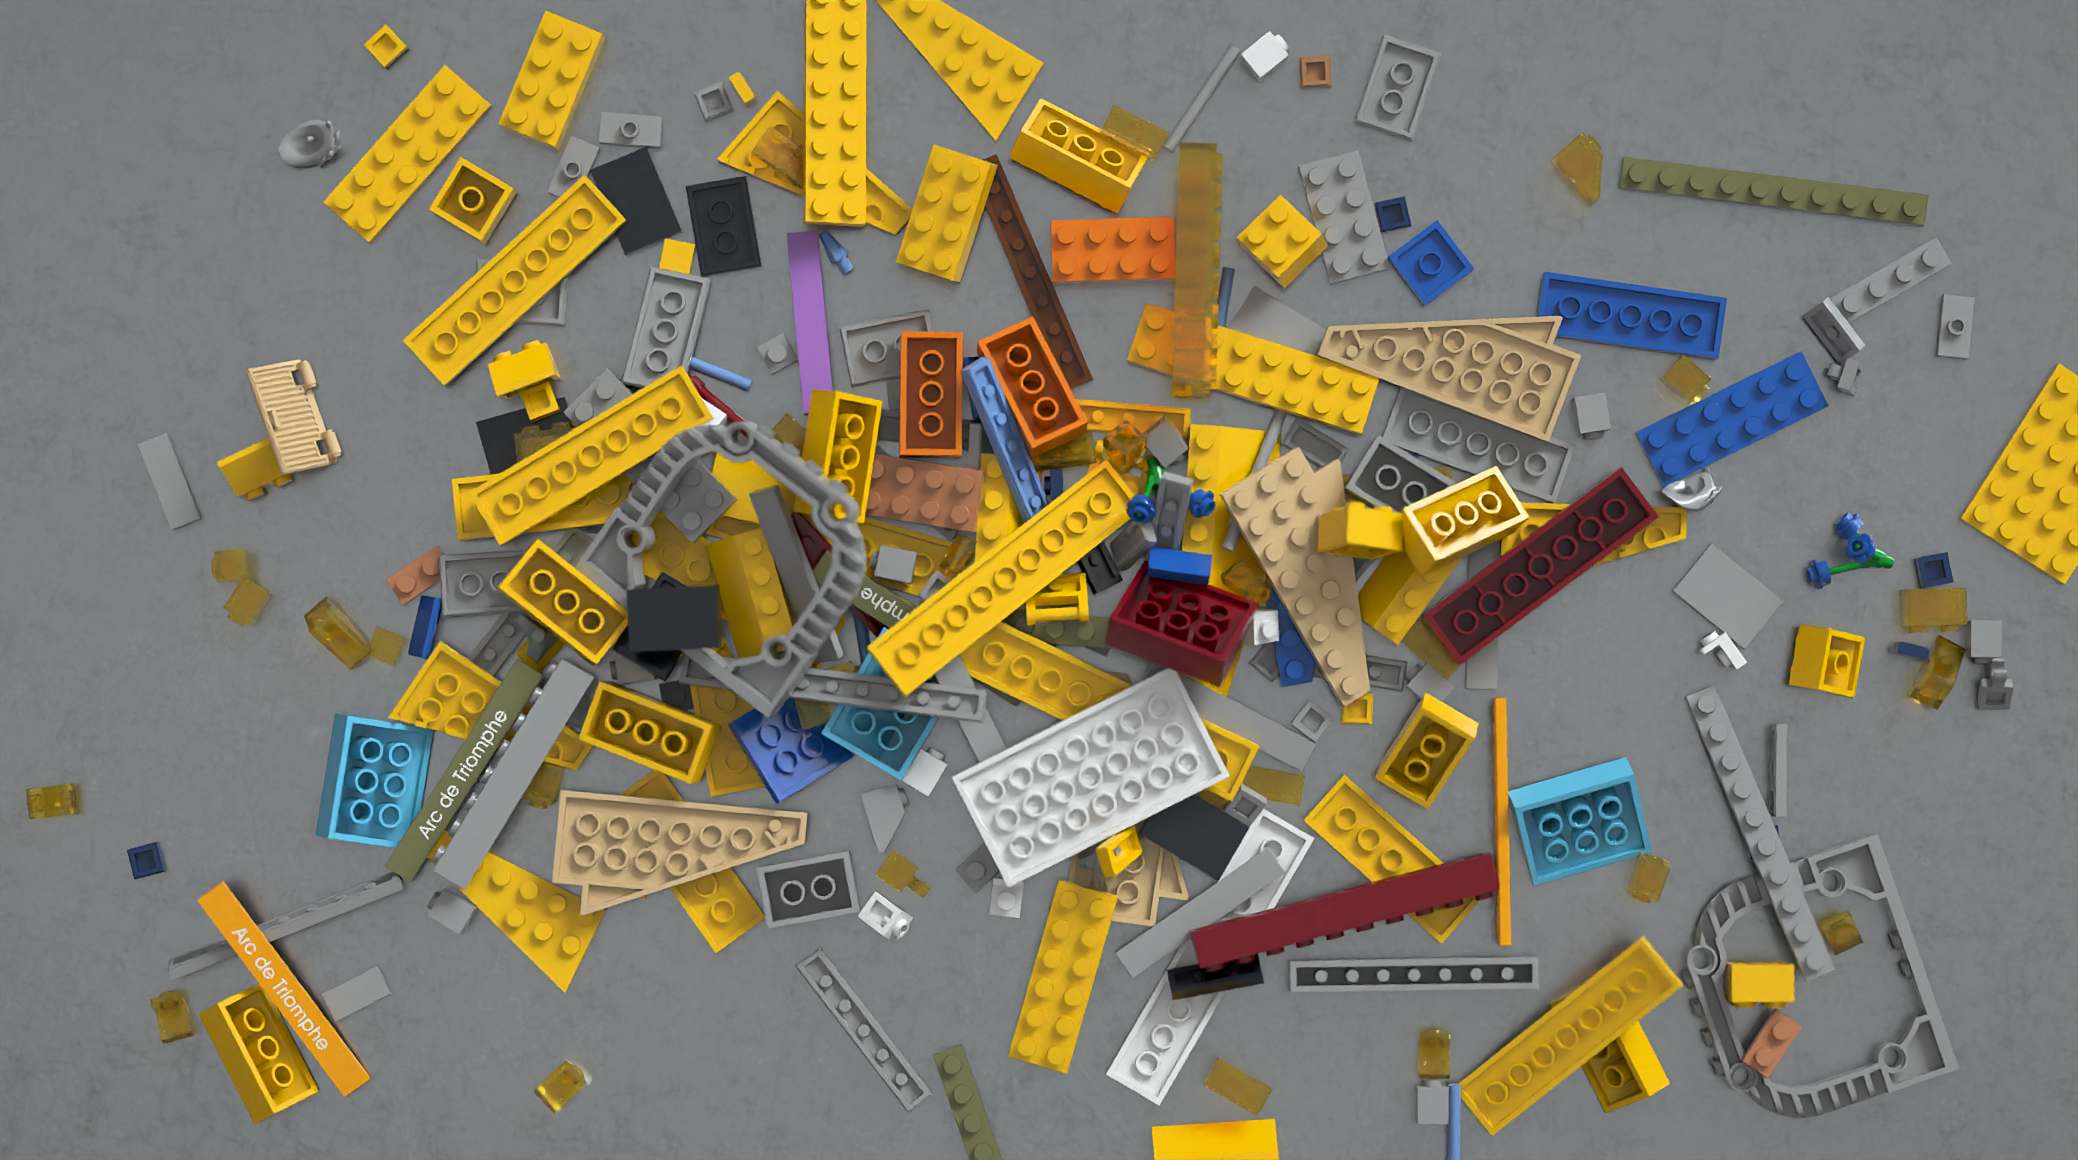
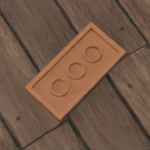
M875 453L865 515L976 532L985 471Z

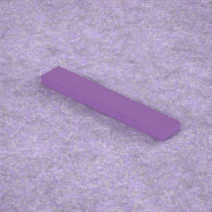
M817 230L787 233L804 416L809 414L812 389L833 391Z

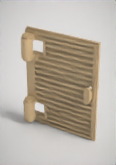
M299 359L246 369L245 373L281 474L284 475L335 464L336 458L341 456V449L335 432L332 429L326 431L312 392V388L316 387L317 382L310 363L307 360L301 361ZM300 371L304 384L296 386L291 372ZM317 441H325L328 454L320 455Z

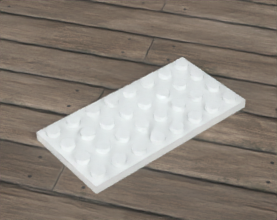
M1166 668L952 776V779L1007 886L1010 887L1230 775L1177 671Z

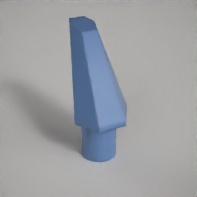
M827 230L821 231L819 236L830 262L836 263L842 274L853 269V266L846 257L848 254L847 250Z

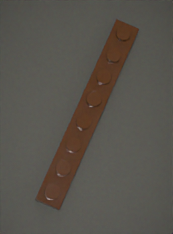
M995 154L983 159L998 165L985 207L1031 315L1034 317L1070 389L1093 380L998 156Z

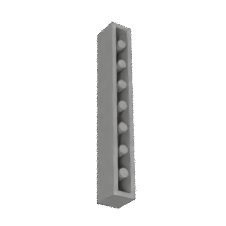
M564 657L560 659L559 663L553 660L544 674V676L549 678L543 689L538 686L536 687L528 701L533 706L527 716L523 713L519 715L512 727L513 730L517 731L511 742L506 739L496 753L500 757L496 767L489 766L480 780L485 785L479 795L474 792L464 806V809L468 810L463 821L456 819L447 834L452 837L446 848L441 845L432 859V862L436 863L433 869L434 872L464 890L467 888L594 678V675Z
M1538 957L1288 960L1290 992L1539 989Z

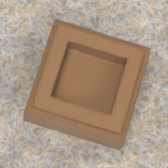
M1330 56L1299 57L1301 89L1332 87Z

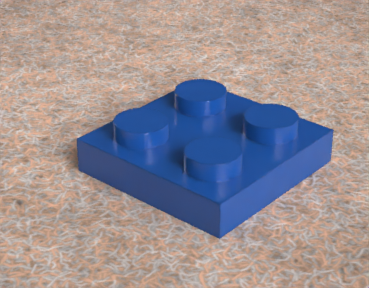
M1438 220L1388 256L1390 262L1424 307L1474 270L1473 266Z

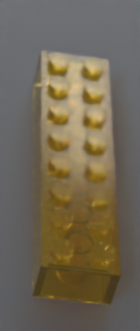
M1180 142L1172 381L1173 397L1210 398V389L1216 390L1217 365H1211V359H1217L1218 334L1211 333L1212 329H1218V304H1212V299H1219V274L1213 273V269H1220V243H1214V239H1220L1221 213H1215V209H1221L1222 183H1216V179H1222L1223 153H1217V143Z

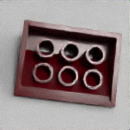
M1144 560L1109 618L1105 644L1220 688L1233 665L1259 603L1209 584L1203 585L1147 577L1148 561Z

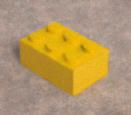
M1425 692L1379 763L1375 779L1424 808L1429 809L1474 741L1479 723Z

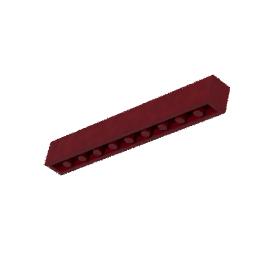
M1484 852L1189 930L1198 967H1206L1207 972L1225 968L1224 962L1236 959L1237 964L1255 960L1254 954L1266 951V955L1271 956L1285 952L1284 946L1295 943L1297 948L1315 944L1314 938L1326 936V940L1345 936L1344 930L1356 928V932L1367 931L1374 928L1373 923L1385 920L1386 924H1393L1403 921V915L1415 912L1416 917L1433 913V907L1445 904L1446 909L1461 906L1464 904L1463 899L1475 896L1476 901L1488 899L1494 896L1493 891L1500 890L1492 855L1489 852Z

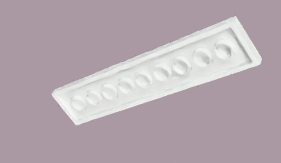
M1263 809L1250 825L1219 881L1267 847L1285 874L1212 924L1274 908L1315 838ZM1191 939L1182 944L1177 950L1106 1072V1075L1157 1105L1161 1104L1226 992L1221 991L1172 1000L1167 970L1197 964Z

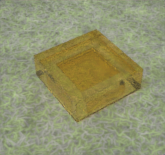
M377 626L365 655L395 667L406 638Z

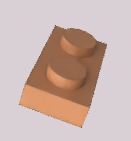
M436 545L386 579L402 605H406L440 582L439 555L444 554L439 546Z
M1774 1009L1741 1061L1764 1077L1769 1078L1802 1026L1777 1009Z

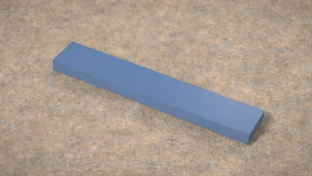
M988 356L981 357L960 370L1021 518L1026 523L1050 503Z

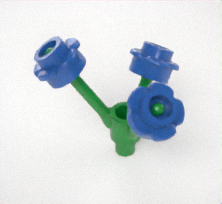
M1156 457L1146 460L1149 470L1146 472L1147 482L1143 495L1134 496L1126 505L1128 516L1137 523H1146L1150 520L1152 522L1156 515L1155 502L1149 496L1151 491H1154L1155 499H1157L1160 478L1165 471L1164 467L1160 466L1159 460ZM1198 489L1194 493L1191 492L1188 509L1192 512L1193 516L1196 518L1207 517L1213 512L1216 505L1213 500L1214 493L1212 491L1206 492L1203 489Z
M1848 512L1836 522L1835 525L1838 527L1836 535L1840 534L1845 540L1848 539V546H1846L1845 552L1849 559H1853L1854 563L1829 568L1825 560L1817 562L1814 559L1811 561L1812 566L1806 568V574L1810 585H1815L1817 589H1822L1823 586L1831 583L1830 575L1859 568H1869L1871 566L1878 569L1881 567L1891 569L1894 564V558L1887 556L1884 551L1876 549L1872 537L1866 533L1861 534L1858 531L1864 524L1858 518L1860 515L1858 513L1851 515Z

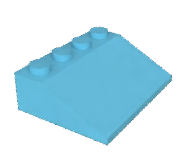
M884 627L878 638L887 632L888 629ZM868 653L857 674L889 678L871 654ZM933 675L924 682L937 684ZM838 705L821 734L902 781L939 718Z
M335 713L315 835L328 839L396 848L421 810L434 730L414 725Z
M1626 757L1508 791L1514 821L1534 886L1652 852L1635 775Z

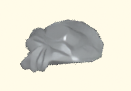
M310 120L289 131L281 139L278 151L281 159L289 165L296 167L321 166L327 160L332 159L333 154L338 152L341 146L334 145L336 129L332 122L328 121L326 123L321 120Z
M1705 468L1701 473L1669 484L1661 489V492L1684 510H1703L1714 502L1715 497L1721 492L1722 486L1715 487L1710 469Z

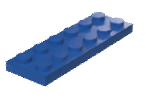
M1544 272L1537 317H1563L1556 335L1557 337L1717 360L1719 359L1727 298Z
M1802 351L1635 432L1663 488L1829 405Z

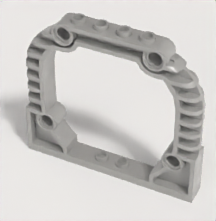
M750 421L730 424L728 427L722 425L692 427L675 435L662 446L620 508H616L575 569L627 608L626 590L642 589L646 584L643 571V553L649 551L655 543V533L651 528V523L687 470L702 456L713 452L719 453L732 462H756L813 506L812 517L815 525L824 535L832 540V566L824 584L788 634H779L768 638L763 643L760 655L734 659L729 663L711 648L683 649L681 651L766 717L777 715L818 656L817 652L848 610L862 586L866 568V555L862 533L855 523L859 517L860 508L856 500L846 493L848 488L835 479L830 481L822 475L824 470L812 461L805 462L798 456L799 451L787 442L780 443L773 437L775 433L764 424L760 423L757 425ZM741 429L745 430L748 435V441L745 445H742L738 440V433ZM839 503L846 510L843 520L839 519L835 514V508ZM634 531H637L641 537L638 547L631 540V535ZM778 642L782 643L786 648L784 658L779 657L776 653Z
M1871 834L1790 863L1803 893L1815 889L1821 896L1836 898L1841 896L1846 890H1850L1869 900L1876 901L1882 899L1894 931L1890 933L1893 947L1896 951H1901L1904 962L1900 963L1902 973L1906 980H1911L1922 1013L1910 1017L1904 1032L1896 1043L1883 1042L1878 1045L1874 1050V1061L1811 1084L1789 1087L1771 1082L1770 1078L1764 1077L1743 1063L1741 1059L1746 1052L1743 1051L1719 981L1727 964L1722 938L1735 920L1754 909L1772 904L1760 874L1725 887L1706 906L1697 925L1695 944L1689 946L1684 952L1683 962L1686 971L1682 972V977L1687 989H1693L1696 998L1695 1001H1692L1693 1009L1698 1019L1703 1018L1706 1030H1703L1702 1034L1707 1047H1713L1717 1058L1712 1060L1717 1077L1723 1076L1726 1085L1732 1090L1740 1093L1747 1092L1754 1101L1776 1114L1793 1118H1808L1819 1116L1887 1092L1891 1093L1959 1069L1878 834ZM1832 873L1837 878V886L1835 889L1827 891L1823 886V879L1826 875ZM1698 951H1704L1708 956L1707 964L1702 968H1697L1693 964V956ZM1894 1049L1898 1054V1060L1893 1066H1887L1884 1062V1055L1887 1051ZM1744 1068L1748 1072V1080L1742 1085H1737L1734 1082V1073L1736 1070Z

